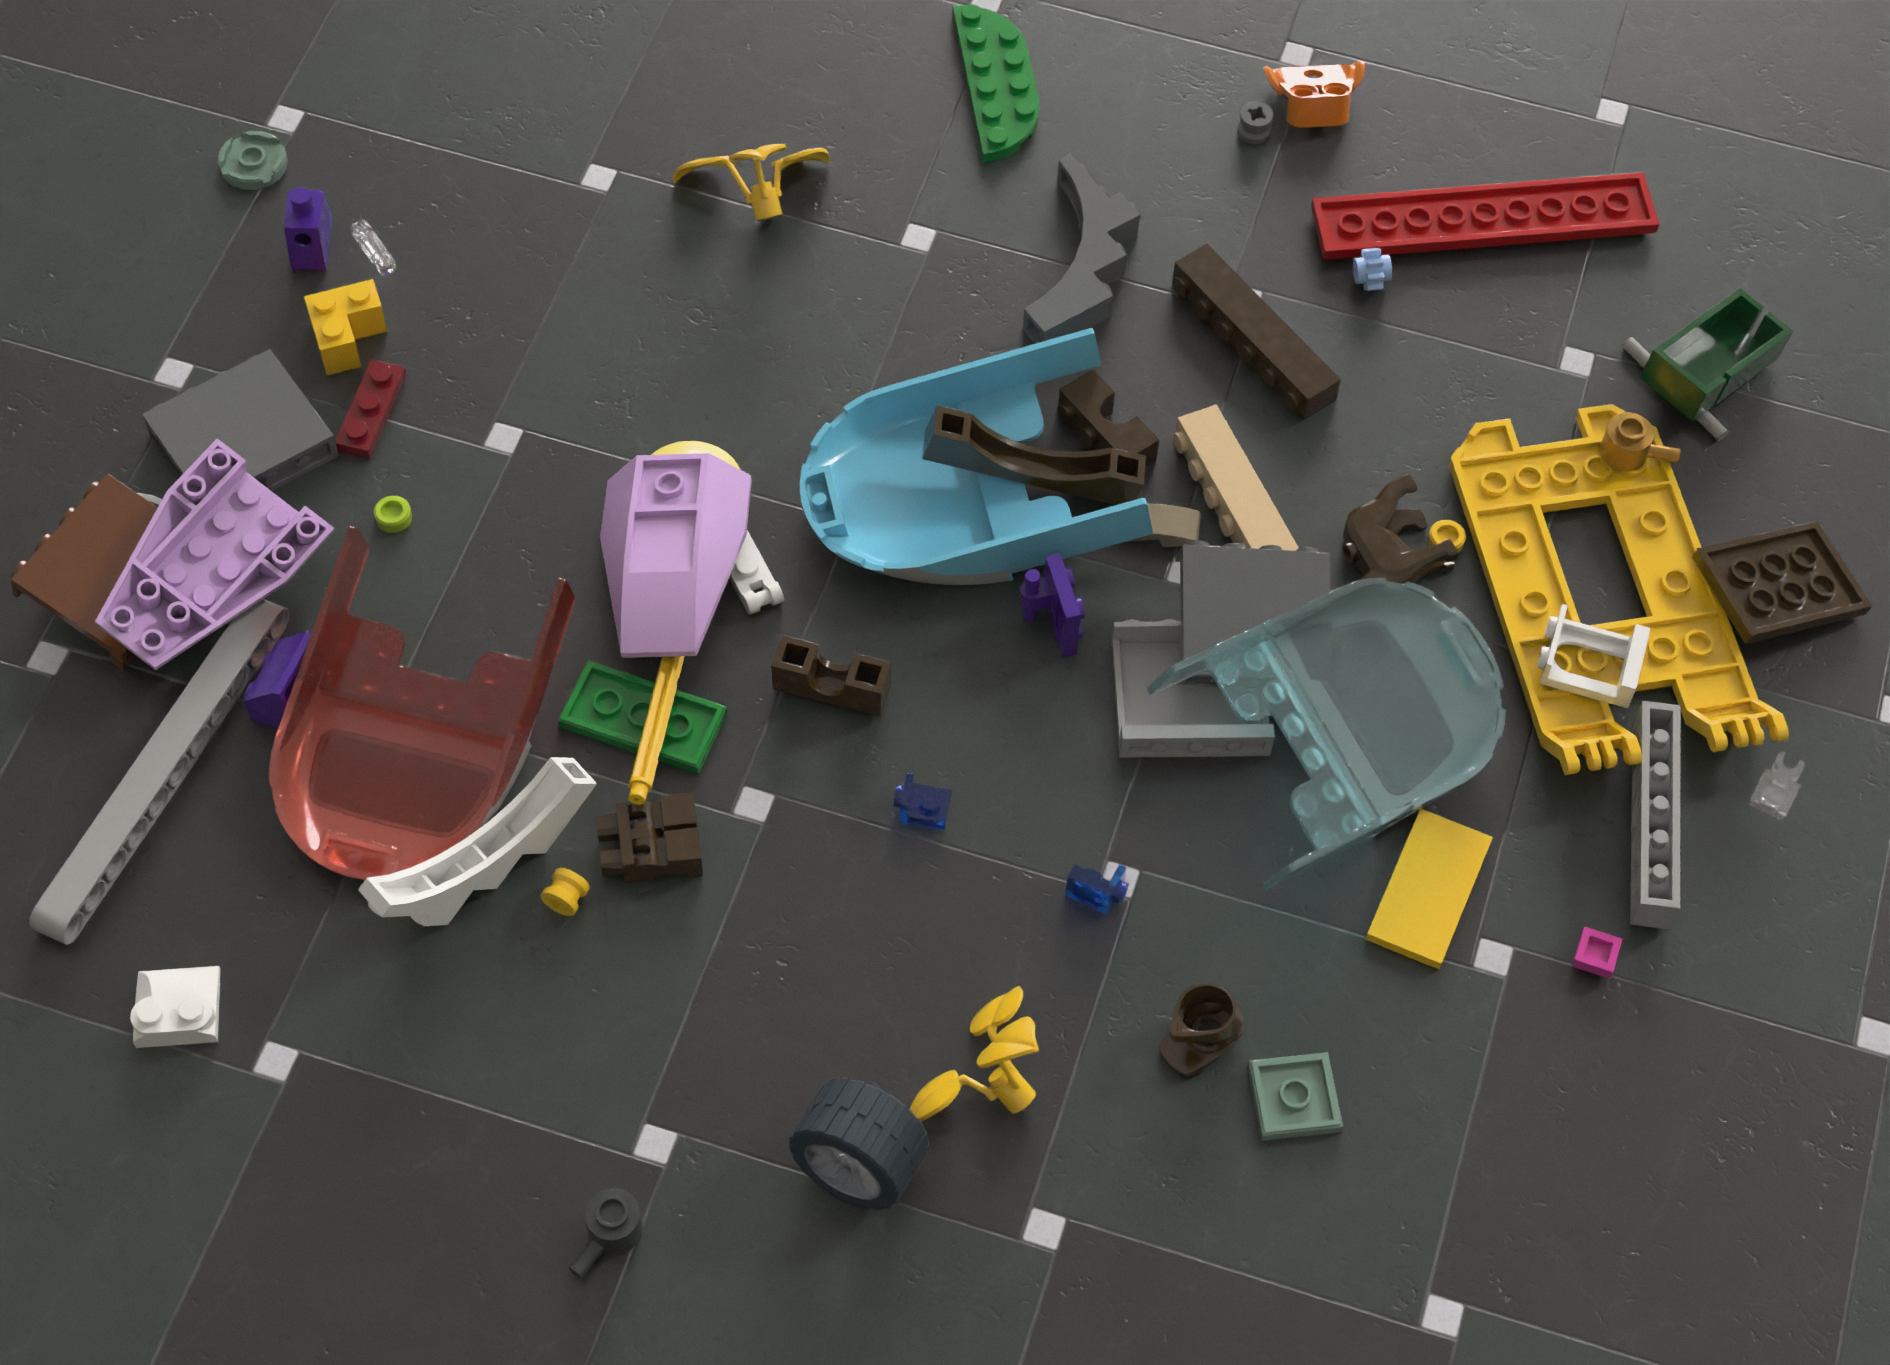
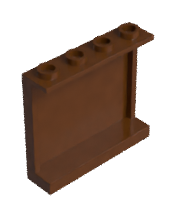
M107 474L99 483L95 481L88 487L83 497L84 500L76 508L71 507L64 513L59 523L60 526L52 535L46 534L41 538L31 558L27 562L25 560L21 561L14 568L11 574L13 596L18 598L24 593L109 651L111 662L124 670L136 655L97 626L95 620L158 507L110 474Z

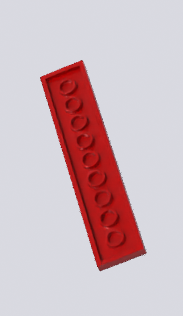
M1643 172L1313 198L1311 204L1323 260L1362 257L1361 250L1372 248L1381 249V255L1651 234L1657 233L1659 221Z

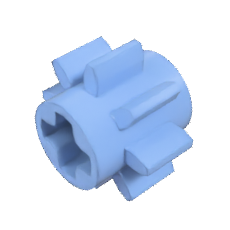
M1378 248L1361 250L1362 258L1353 259L1355 283H1364V290L1367 291L1384 289L1383 281H1391L1392 279L1390 256L1381 255V249Z

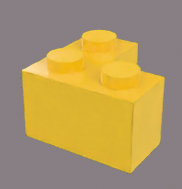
M371 279L304 296L326 375L329 376L360 368L361 363L355 340L387 332L382 305L374 280Z

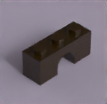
M1094 369L1059 389L1058 414L1066 424H1071L1075 428L1082 442L1087 447H1092L1094 450L1112 447L1145 455V467L1157 460L1159 439L1138 416L1121 424L1111 423L1105 419L1113 413L1115 392Z
M782 635L771 665L772 689L881 717L891 688L892 662L855 653L850 665H839L826 660L820 654L819 644Z

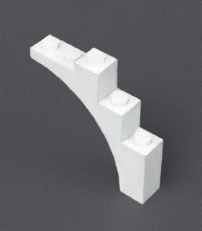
M550 757L533 780L504 809L466 839L438 856L412 868L389 875L366 878L358 890L367 899L370 909L381 917L411 916L414 921L423 926L448 925L473 890L497 889L522 854L546 853L597 783L574 758Z

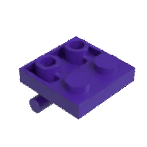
M1059 553L1046 556L1044 577L1040 578L1039 571L1035 569H1030L1025 573V582L1020 588L1019 603L1022 607V618L1028 622L1036 619L1037 610L1046 608L1061 656L1066 657L1076 655L1078 639L1083 637L1080 620L1085 618V611L1081 598H1075L1072 590L1075 583L1071 567L1064 566L1061 554Z

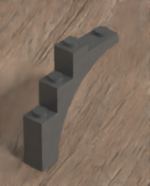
M1071 154L1059 159L1057 182L1070 199L1079 222L1081 242L1075 259L1063 278L1043 297L1024 308L1023 331L1034 344L1089 329L1111 317L1113 293L1108 285L1124 277L1127 253L1122 244L1138 237L1140 212L1137 206L1129 202L1121 192L1109 198L1105 188L1098 186L1090 177L1086 167L1083 164H1079Z

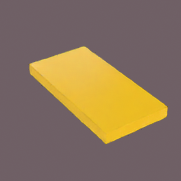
M1420 808L1365 940L1439 970L1493 837Z

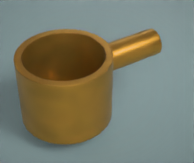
M1625 412L1617 414L1610 419L1599 451L1603 461L1611 468L1619 471H1633L1642 466L1646 457L1678 463L1681 449L1651 444L1654 438V430L1650 422L1641 415Z

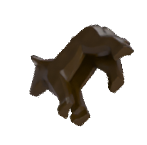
M1410 474L1403 475L1390 482L1375 498L1355 508L1348 514L1343 531L1345 543L1342 544V551L1348 563L1355 562L1363 575L1361 580L1385 578L1383 581L1395 582L1411 587L1419 579L1432 572L1442 570L1447 573L1454 569L1455 563L1453 561L1457 559L1458 550L1451 539L1429 547L1411 550L1397 536L1404 529L1415 528L1422 531L1428 527L1421 509H1396L1398 499L1407 493L1417 491V485Z

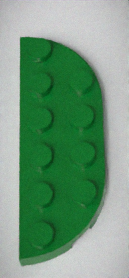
M975 4L953 5L952 15L983 163L996 161L1018 151L1020 144L1029 136H1032L1037 127L1039 97L1028 47L1019 29L1002 15Z

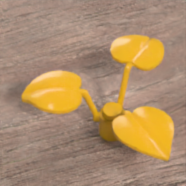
M769 144L758 147L755 150H743L730 156L701 158L687 162L675 170L673 182L675 184L687 173L707 165L726 166L744 193L747 204L752 203L756 221L782 215L778 197L782 196L780 178L783 168L791 163L809 160L830 163V157L826 149L813 148L772 162L771 165L775 168L774 188H772L771 181H764L760 160L764 161L769 154L778 153L787 148L786 144ZM753 158L759 184L751 186L753 193H750L732 163Z
M1020 986L986 1004L974 1016L970 1024V1031L974 1036H979L987 1031L992 1041L978 1056V1066L980 1068H987L996 1064L1000 1065L989 1076L990 1088L966 1075L958 1077V1073L955 1070L945 1072L927 1083L916 1095L910 1106V1110L921 1122L947 1107L958 1095L963 1085H968L985 1094L990 1101L998 1098L1012 1114L1022 1111L1033 1101L1036 1092L1010 1060L1039 1051L1035 1038L1034 1021L1028 1016L1020 1018L1007 1025L997 1034V1027L1009 1021L1021 1005L1023 990Z

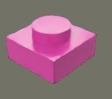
M1584 926L1572 967L1610 979L1614 972L1622 939Z

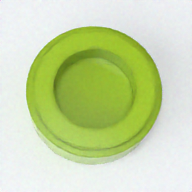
M387 496L375 505L374 517L377 526L381 530L388 533H397L410 525L412 513L409 503L404 498Z

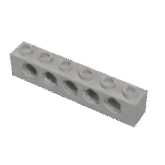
M1642 701L1632 723V734L1637 737L1642 752L1641 764L1632 765L1630 925L1670 929L1680 910L1681 705Z

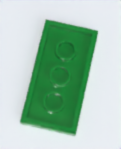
M588 660L557 720L558 727L637 754L655 682ZM676 690L658 761L699 775L727 716V706Z

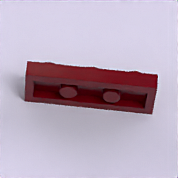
M371 359L336 437L335 443L338 452L367 459L371 458L407 376L405 367Z

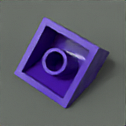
M306 631L280 639L273 651L265 655L259 676L255 682H251L248 685L244 695V702L251 720L285 732L289 731L309 693L314 679L313 686L317 690L326 674L314 633Z

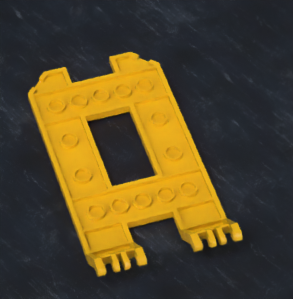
M1613 404L1580 408L1577 410L1575 418L1583 438L1524 447L1519 446L1510 419L1476 423L1468 433L1463 444L1451 456L1449 468L1541 747L1560 760L1564 774H1577L1580 771V761L1576 754H1583L1586 757L1587 766L1591 771L1601 769V758L1606 769L1615 768L1617 765V755L1614 748L1622 750L1626 764L1635 765L1642 762V752L1637 737L1614 721L1608 703L1539 684L1543 669L1536 666L1542 646L1549 647L1551 639L1544 637L1550 616L1558 617L1562 604H1566L1568 606L1564 619L1580 623L1543 516L1545 512L1607 504L1647 617L1589 625L1631 637L1636 624L1651 628L1636 691L1672 686L1678 705H1681V713L1685 724L1706 737L1712 752L1725 751L1728 747V740L1724 731L1732 734L1733 742L1738 748L1748 747L1749 740L1752 746L1762 745L1765 737L1760 726L1763 725L1769 729L1772 741L1775 743L1787 741L1789 739V730L1783 713L1758 699L1727 614L1692 559L1696 549L1701 548L1670 462L1646 457L1644 463L1638 469L1619 471L1608 466L1600 456V445L1610 419L1617 414L1625 413V411ZM1652 426L1654 438L1651 444L1663 445L1657 428ZM1570 644L1558 647L1554 657L1556 664L1562 670L1618 686L1624 661L1623 658Z

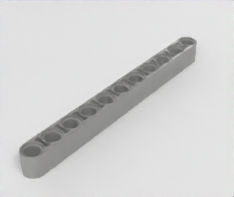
M262 599L232 619L34 907L29 921L32 930L65 945L71 944L78 937L262 665L265 655L272 650L283 634L290 616L288 608Z

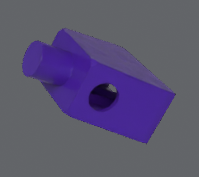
M298 187L288 192L284 234L292 270L327 269L333 218L325 193L321 190H308L304 187ZM306 234L312 239V242L309 244H304L303 239H307Z

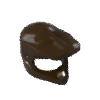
M1200 983L1185 990L1177 1001L1170 1029L1159 1047L1162 1057L1169 1067L1181 1075L1191 1076L1220 1059L1244 1032L1245 1024L1240 1005L1229 991L1213 983Z

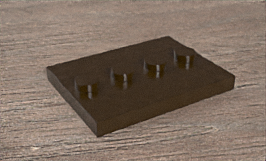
M1818 521L1697 548L1692 556L1695 564L1745 644L1866 615L1872 607V604Z

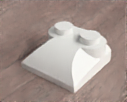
M209 966L139 971L135 1006L130 1015L131 1023L134 1027L133 1043L135 1047L144 1048L218 1042L220 967Z

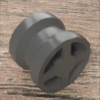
M1251 101L1246 103L1240 111L1238 135L1243 141L1250 144L1263 143L1270 136L1273 110L1264 102Z

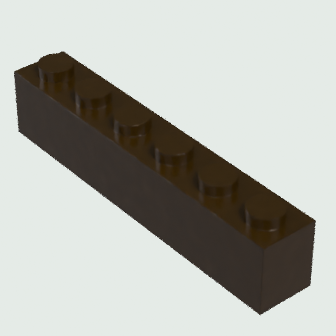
M1208 244L1203 245L1175 262L1172 279L1175 291L1194 306L1197 314L1202 319H1206L1216 329L1223 341L1230 343L1244 363L1250 364L1260 374L1265 385L1273 388L1283 398L1285 405L1290 410L1295 411L1305 420L1336 401L1341 379Z

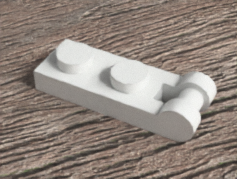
M747 530L745 541L729 579L747 613L751 615L759 612L761 606L769 603L774 606L784 602V596L779 584L771 575ZM759 588H763V590L760 591V592H757V593H754V592H753L754 590H757V589H759Z

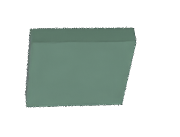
M1328 1052L1249 1060L1247 1067L1261 1141L1342 1132L1343 1123Z

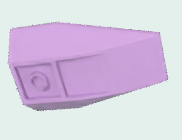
M216 439L167 490L96 618L95 624L154 670H157L285 585L334 532L335 528L306 506L300 512L295 510L249 475L246 470V460L219 439Z
M710 453L637 455L608 480L600 540L622 658L697 656L746 538L752 485L751 475Z

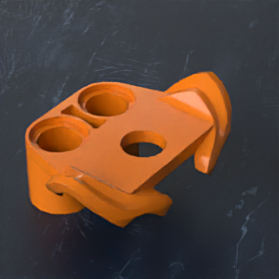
M1357 61L1350 65L1278 69L1264 66L1263 69L1275 92L1278 95L1285 94L1288 97L1287 122L1290 125L1302 128L1339 126L1349 121L1352 91L1358 87L1364 77L1365 62ZM1313 75V76H1319L1320 78L1311 79V78H1308V77H1306V76Z

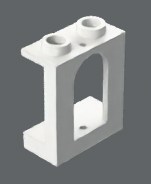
M1562 604L1558 617L1550 616L1544 637L1551 639L1549 647L1542 646L1536 667L1543 669L1539 684L1628 708L1637 688L1651 628L1636 624L1631 637L1564 619L1568 605ZM1570 644L1623 658L1624 661L1618 686L1562 670L1554 660L1556 649L1562 645Z

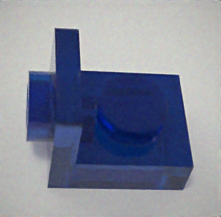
M907 772L904 785L897 784L893 806L900 808L899 822L945 830L952 789L914 783L915 773Z
M1074 864L1067 877L1065 895L1107 915L1113 903L1120 904L1126 895L1129 883L1125 882L1127 867L1119 864L1109 881L1096 870L1084 869Z

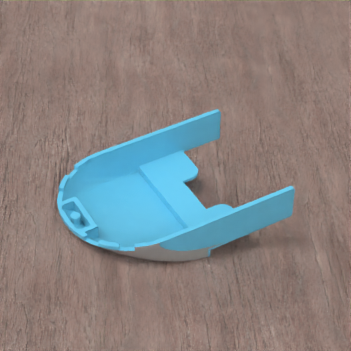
M1093 328L885 386L866 393L843 407V413L837 416L830 424L826 422L818 431L810 444L812 449L806 464H803L801 469L800 496L806 518L819 540L844 560L883 575L930 584L977 585L1012 581V573L1044 565L1046 556L1060 553L1062 559H1066L1152 534L1153 529L1145 498L1072 517L1067 502L1061 497L1046 496L1029 501L1024 483L922 459L925 430L937 405L972 413L980 422L996 433L1019 443L1029 442L1038 438L1043 432L1044 420L1036 396L1035 386L1041 382L1100 366L1101 360Z

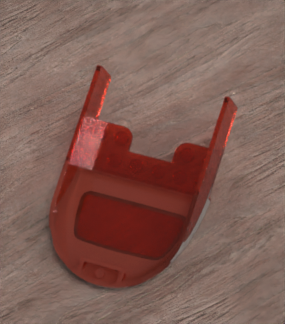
M348 527L274 740L269 765V783L272 787L276 813L287 834L304 853L335 873L350 878L366 880L369 877L389 875L412 868L436 857L466 839L493 818L514 785L533 743L531 735L575 602V596L566 579L558 578L532 660L498 652L484 654L476 662L470 681L467 683L399 666L405 649L403 634L391 625L349 614V607L370 547L358 528Z

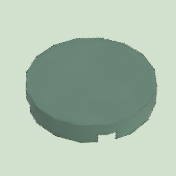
M247 131L241 133V137L235 140L232 137L225 142L219 151L218 164L223 178L230 185L243 190H258L269 187L278 181L287 170L288 158L284 146L277 137L263 131Z

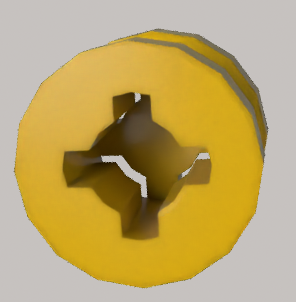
M557 868L552 875L553 882L551 886L543 889L540 898L549 908L559 914L573 916L578 910L579 898L586 896L590 886L579 874L566 868Z

